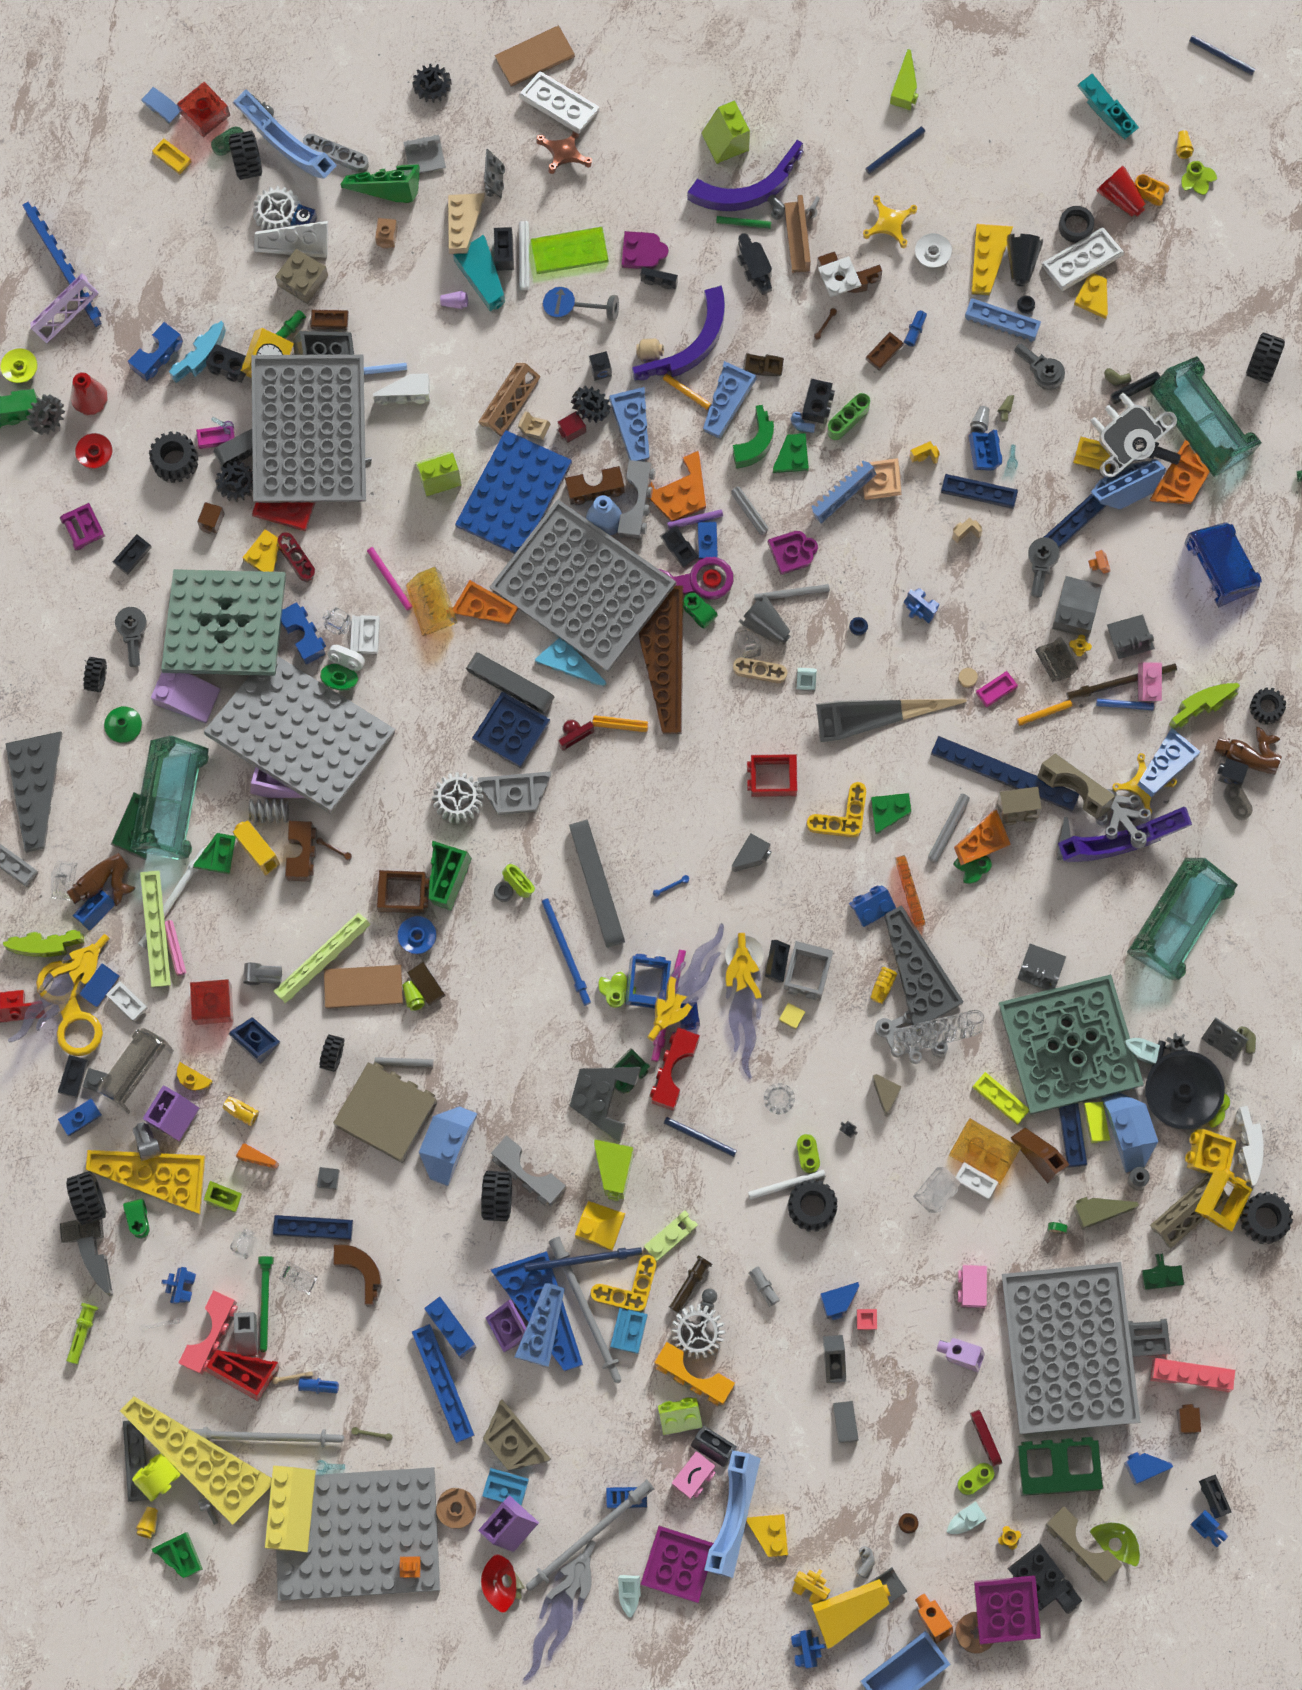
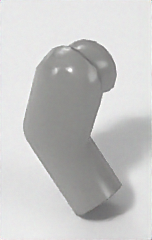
M863 1546L859 1550L862 1565L857 1573L866 1578L875 1565L873 1551L869 1547Z

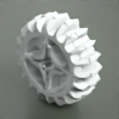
M278 186L276 190L270 187L269 192L263 190V196L258 195V200H254L255 207L252 208L253 217L256 220V224L261 226L263 231L266 229L290 227L291 225L297 226L296 213L301 209V202L298 201V196L294 195L293 191L287 192L285 187L282 190ZM269 204V208L263 214L265 207ZM291 208L289 215L285 217V213Z
M456 772L453 778L449 773L448 780L442 777L443 784L436 783L439 789H433L435 795L432 796V801H435L433 807L438 808L437 814H442V819L444 820L449 816L450 823L453 822L454 818H456L458 824L461 818H463L464 822L468 821L467 816L473 819L474 814L472 812L479 813L480 811L477 807L483 806L480 800H483L484 796L480 794L482 788L478 787L479 782H473L474 778L472 776L467 779L466 773H463L462 777H460L459 772ZM460 785L468 787L473 794L463 792ZM454 786L453 791L446 793V795H444L445 791L448 788ZM457 791L459 792V795L461 797L460 800H458V805L455 800ZM470 801H472L467 808L461 810L462 806L465 803H470ZM443 802L453 804L455 811L448 809Z
M701 1304L697 1305V1310H694L693 1305H690L689 1313L687 1309H682L685 1316L678 1313L676 1317L680 1322L674 1320L672 1323L678 1326V1328L671 1329V1332L677 1333L676 1336L672 1337V1340L679 1339L680 1342L675 1346L678 1348L683 1345V1352L686 1349L689 1350L688 1357H691L693 1352H696L695 1358L699 1359L700 1352H702L703 1357L706 1358L707 1350L713 1355L715 1352L712 1347L719 1349L720 1345L716 1342L724 1341L722 1337H719V1335L725 1334V1330H719V1327L724 1326V1322L717 1323L721 1316L718 1315L714 1318L712 1315L715 1314L716 1310L713 1309L708 1313L709 1306L707 1305L704 1311L701 1310ZM694 1315L705 1317L699 1324L687 1319ZM710 1321L714 1327L713 1339L706 1332V1326ZM704 1323V1326L701 1330V1333L703 1335L700 1336L699 1334L694 1339H692V1337L695 1335V1330L693 1328L701 1327ZM683 1324L687 1326L691 1333L687 1342L682 1334ZM697 1339L709 1343V1345L700 1348L691 1346Z

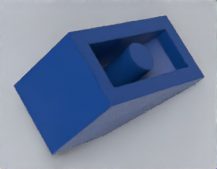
M859 1282L820 1293V1299L827 1319L837 1320L844 1317L843 1314L847 1312L859 1289Z
M1138 1452L1127 1456L1128 1461L1124 1462L1134 1485L1173 1468L1170 1462L1146 1453L1139 1455Z

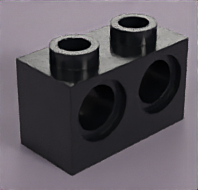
M512 227L494 228V261L496 271L514 270Z
M217 344L214 345L206 361L209 372L217 376L219 374L223 375L229 381L241 383L246 373L241 371L246 355ZM219 359L223 360L220 364L215 363ZM240 366L238 370H232L233 367Z
M811 378L802 412V419L824 424L825 418H829L831 407H828L829 401H833L835 390H832L833 383ZM824 391L826 394L818 395L817 392ZM813 408H820L821 411H820V412H814L812 409H813Z

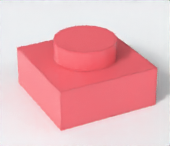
M857 1309V1330H877V1309Z

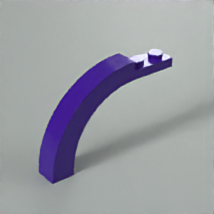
M797 139L774 171L756 184L743 188L727 189L707 184L697 178L687 192V200L701 207L716 211H741L761 205L767 201L770 195L774 194L776 196L787 185L789 173L794 167V162L796 160L799 161L803 156V143Z
M722 285L704 290L707 317L704 327L696 340L686 349L673 356L632 367L634 381H644L654 375L662 376L670 371L672 377L681 375L697 366L710 354L721 335L724 324L725 300Z
M1183 806L1135 827L1138 831L1145 833L1147 842L1144 847L1161 841L1163 837L1192 826V822L1187 808ZM1127 829L1118 832L1115 839H1109L1106 835L1095 837L1073 836L1058 843L1063 860L1067 862L1105 859L1140 849L1132 846L1131 835Z

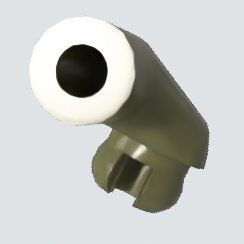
M1107 368L1104 371L1105 379L1114 386L1132 381L1130 373L1119 375L1111 368Z
M1245 1026L1239 1027L1237 1032L1249 1039L1246 1043L1245 1053L1255 1054L1256 1035Z

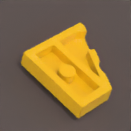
M1095 273L1088 276L1074 305L1106 319L1108 315L1107 279Z
M265 529L242 557L243 560L258 571L274 572L279 550L277 546L278 537Z
M784 1514L747 1517V1524L768 1557L788 1556Z

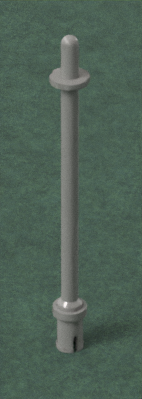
M560 1236L549 1241L555 1254V1260L570 1257L569 1252H566ZM564 1266L563 1270L605 1360L602 1368H608L614 1382L620 1383L621 1377L615 1364L619 1363V1360L612 1359L571 1266Z
M208 1427L190 1429L209 1441L211 1439L321 1442V1446L325 1447L326 1442L341 1443L345 1439L343 1435L326 1434V1429H323L321 1434L211 1431Z
M646 1479L634 1491H629L628 1498L550 1565L544 1570L537 1568L536 1570L539 1574L526 1584V1589L529 1591L533 1590L543 1580L548 1583V1576L629 1507L633 1504L639 1505L642 1503L641 1500L651 1491L655 1490L651 1483Z

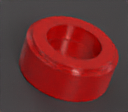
M715 569L707 570L703 574L704 585L711 589L717 588L721 584L720 572Z

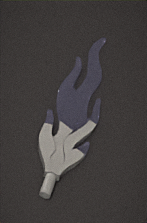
M590 1540L583 1553H580L576 1559L566 1564L556 1574L555 1581H558L565 1575L568 1576L545 1597L539 1618L542 1619L545 1616L550 1603H552L551 1613L546 1624L534 1639L533 1665L523 1678L524 1681L535 1675L540 1668L544 1646L550 1635L557 1629V1636L548 1650L549 1661L552 1660L555 1649L569 1633L573 1621L574 1597L577 1589L580 1587L581 1593L577 1609L578 1611L582 1610L583 1603L591 1589L590 1555L596 1542Z

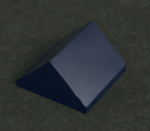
M253 1017L229 1032L231 1039L260 1065L280 1044V1041Z

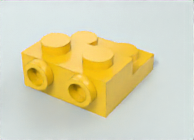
M1205 1129L1195 1130L1189 1138V1142L1192 1145L1191 1150L1185 1156L1186 1168L1213 1174L1215 1169L1221 1171L1224 1169L1230 1170L1236 1140Z

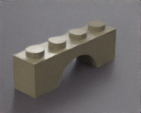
M1056 753L1041 764L1037 777L1051 787L1064 786L1075 790L1083 799L1082 809L1097 820L1111 809L1115 795Z
M1063 1506L1045 1524L1048 1527L1046 1531L1053 1538L1058 1537L1063 1542L1061 1546L1068 1553L1072 1551L1077 1556L1076 1561L1083 1568L1087 1566L1092 1571L1090 1575L1098 1583L1100 1581L1103 1583L1107 1582L1123 1564L1109 1550L1101 1553H1092L1085 1550L1079 1544L1076 1537V1526L1079 1520Z

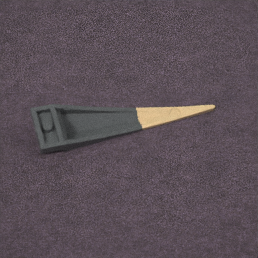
M848 700L816 704L820 742L841 740L901 720L962 704L967 700Z

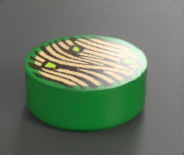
M1049 1222L1047 1231L1067 1234L1068 1226L1063 1223Z

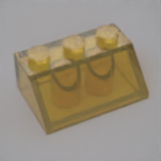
M436 567L417 573L406 584L422 636L458 623L442 573Z
M969 1118L949 1156L962 1164L964 1162L998 1181L1000 1185L1021 1147Z

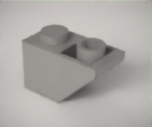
M254 1312L234 1313V1334L237 1354H241V1356L258 1355L257 1315Z

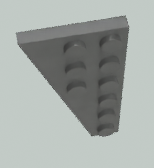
M901 905L885 914L884 917L913 1029L916 1031L962 1005L964 1001Z

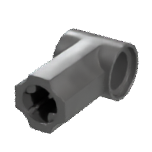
M253 962L244 963V984H281L282 966H263Z
M144 1122L138 1123L133 1128V1133L137 1141V1149L141 1161L161 1156L157 1139H154L149 1124Z

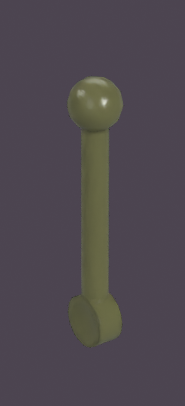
M353 1427L351 1430L353 1435H369L385 1438L386 1441H391L393 1438L390 1433L359 1430L358 1427Z

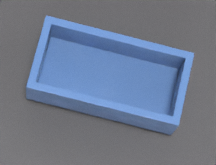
M924 1631L859 1682L865 1690H919L951 1664L928 1633Z

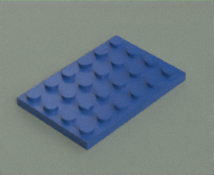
M505 430L458 517L455 527L515 554L543 519L572 464V460Z

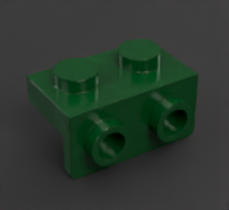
M630 1048L611 1068L640 1067L639 1078L642 1079L649 1072L647 1069L650 1065ZM617 1080L615 1089L623 1094L630 1092L635 1087V1085Z

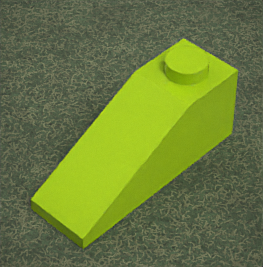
M907 49L891 93L890 104L911 110L912 105H916L919 94L916 93L917 83L912 53L910 49Z

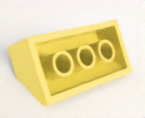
M273 1466L265 1540L266 1549L308 1552L316 1470Z

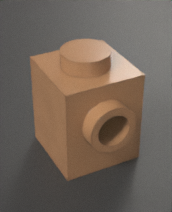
M378 218L375 236L377 246L386 249L390 247L395 248L398 230L396 220Z

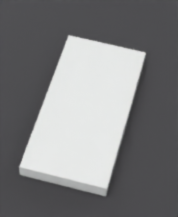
M540 71L519 94L520 99L578 134L599 112L597 105Z
M1102 227L1088 237L1044 261L1042 267L1058 287L1064 291L1122 257L1124 251Z

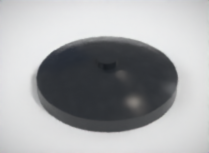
M1176 1051L1162 1057L1151 1068L1146 1080L1145 1094L1150 1110L1162 1123L1172 1128L1189 1130L1207 1124L1216 1116L1224 1100L1225 1086L1219 1069L1210 1059L1193 1051Z

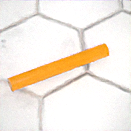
M667 373L664 375V381L703 408L708 410L711 407V403Z
M1067 700L1017 719V723L1021 726L1072 707V702Z

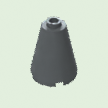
M763 594L761 596L763 600L760 601L758 599L745 613L744 617L746 619L744 621L740 619L738 622L777 645L782 643L784 645L791 637L789 635L790 629L767 596Z

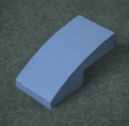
M154 87L141 99L154 113L157 112L169 124L182 110L171 99Z

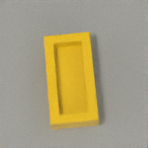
M164 138L152 150L153 155L179 175L192 162L188 156Z

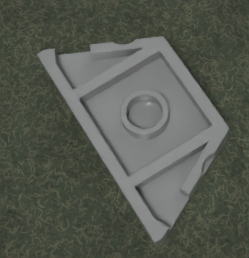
M551 771L479 777L477 780L498 815L536 812L551 778Z

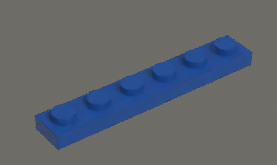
M428 1324L412 1331L456 1444L475 1436L431 1325Z

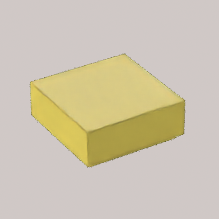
M788 1003L779 1021L797 1029L805 1011Z

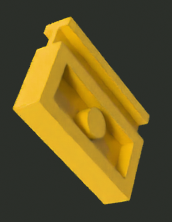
M1080 436L1073 463L1100 470V466L1110 455L1099 441ZM1111 464L1105 466L1106 472H1110Z

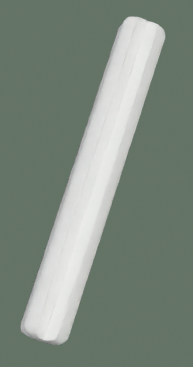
M527 221L519 222L520 290H529L530 288L529 223Z

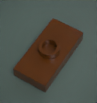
M312 310L311 329L348 330L349 311Z
M889 332L866 356L865 360L880 371L900 350L904 342Z

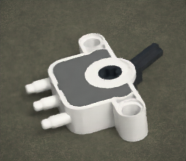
M1122 393L1119 397L1127 407L1124 412L1118 415L1108 405L1105 407V410L1112 418V422L1104 427L1095 417L1090 420L1095 429L1100 433V444L1110 455L1100 466V473L1106 478L1117 475L1133 460L1139 461L1156 457L1178 465L1180 462V454L1159 447V443L1156 442L1176 425L1177 417L1172 412H1165L1154 419L1143 406L1134 405L1128 396ZM1164 416L1171 418L1170 426H1166L1163 423ZM1140 441V445H1142V447L1136 449V445H1134V442ZM1107 464H1111L1114 467L1112 474L1106 473L1105 466Z

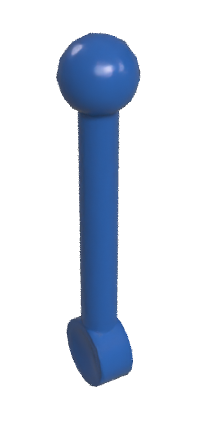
M684 875L682 879L660 890H654L653 895L658 897L660 893L681 883H688L689 876Z

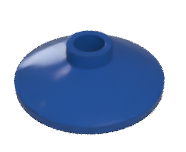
M410 917L400 925L398 941L405 951L412 954H422L430 950L434 945L436 929L433 923L425 917ZM416 934L421 935L419 940L414 939Z

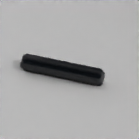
M1155 371L1112 393L1110 399L1113 404L1122 401L1119 397L1122 393L1130 397L1159 382L1161 376Z

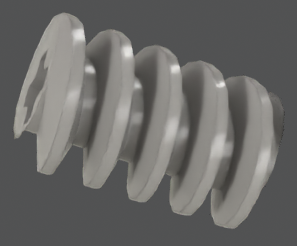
M281 798L279 804H277L276 799H273L272 804H269L268 799H265L264 804H262L261 800L258 799L257 803L254 804L253 800L250 799V821L252 818L253 822L257 823L260 818V821L265 823L267 818L269 823H272L275 817L277 823H280L282 818L285 823L288 822V801L285 804L283 798Z

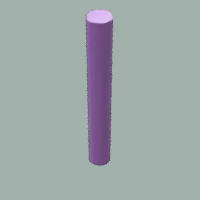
M720 509L668 522V528L670 529L674 525L679 528L723 517V512Z

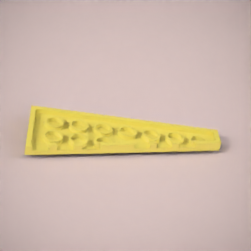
M134 1396L120 1410L232 1525L271 1487V1477Z

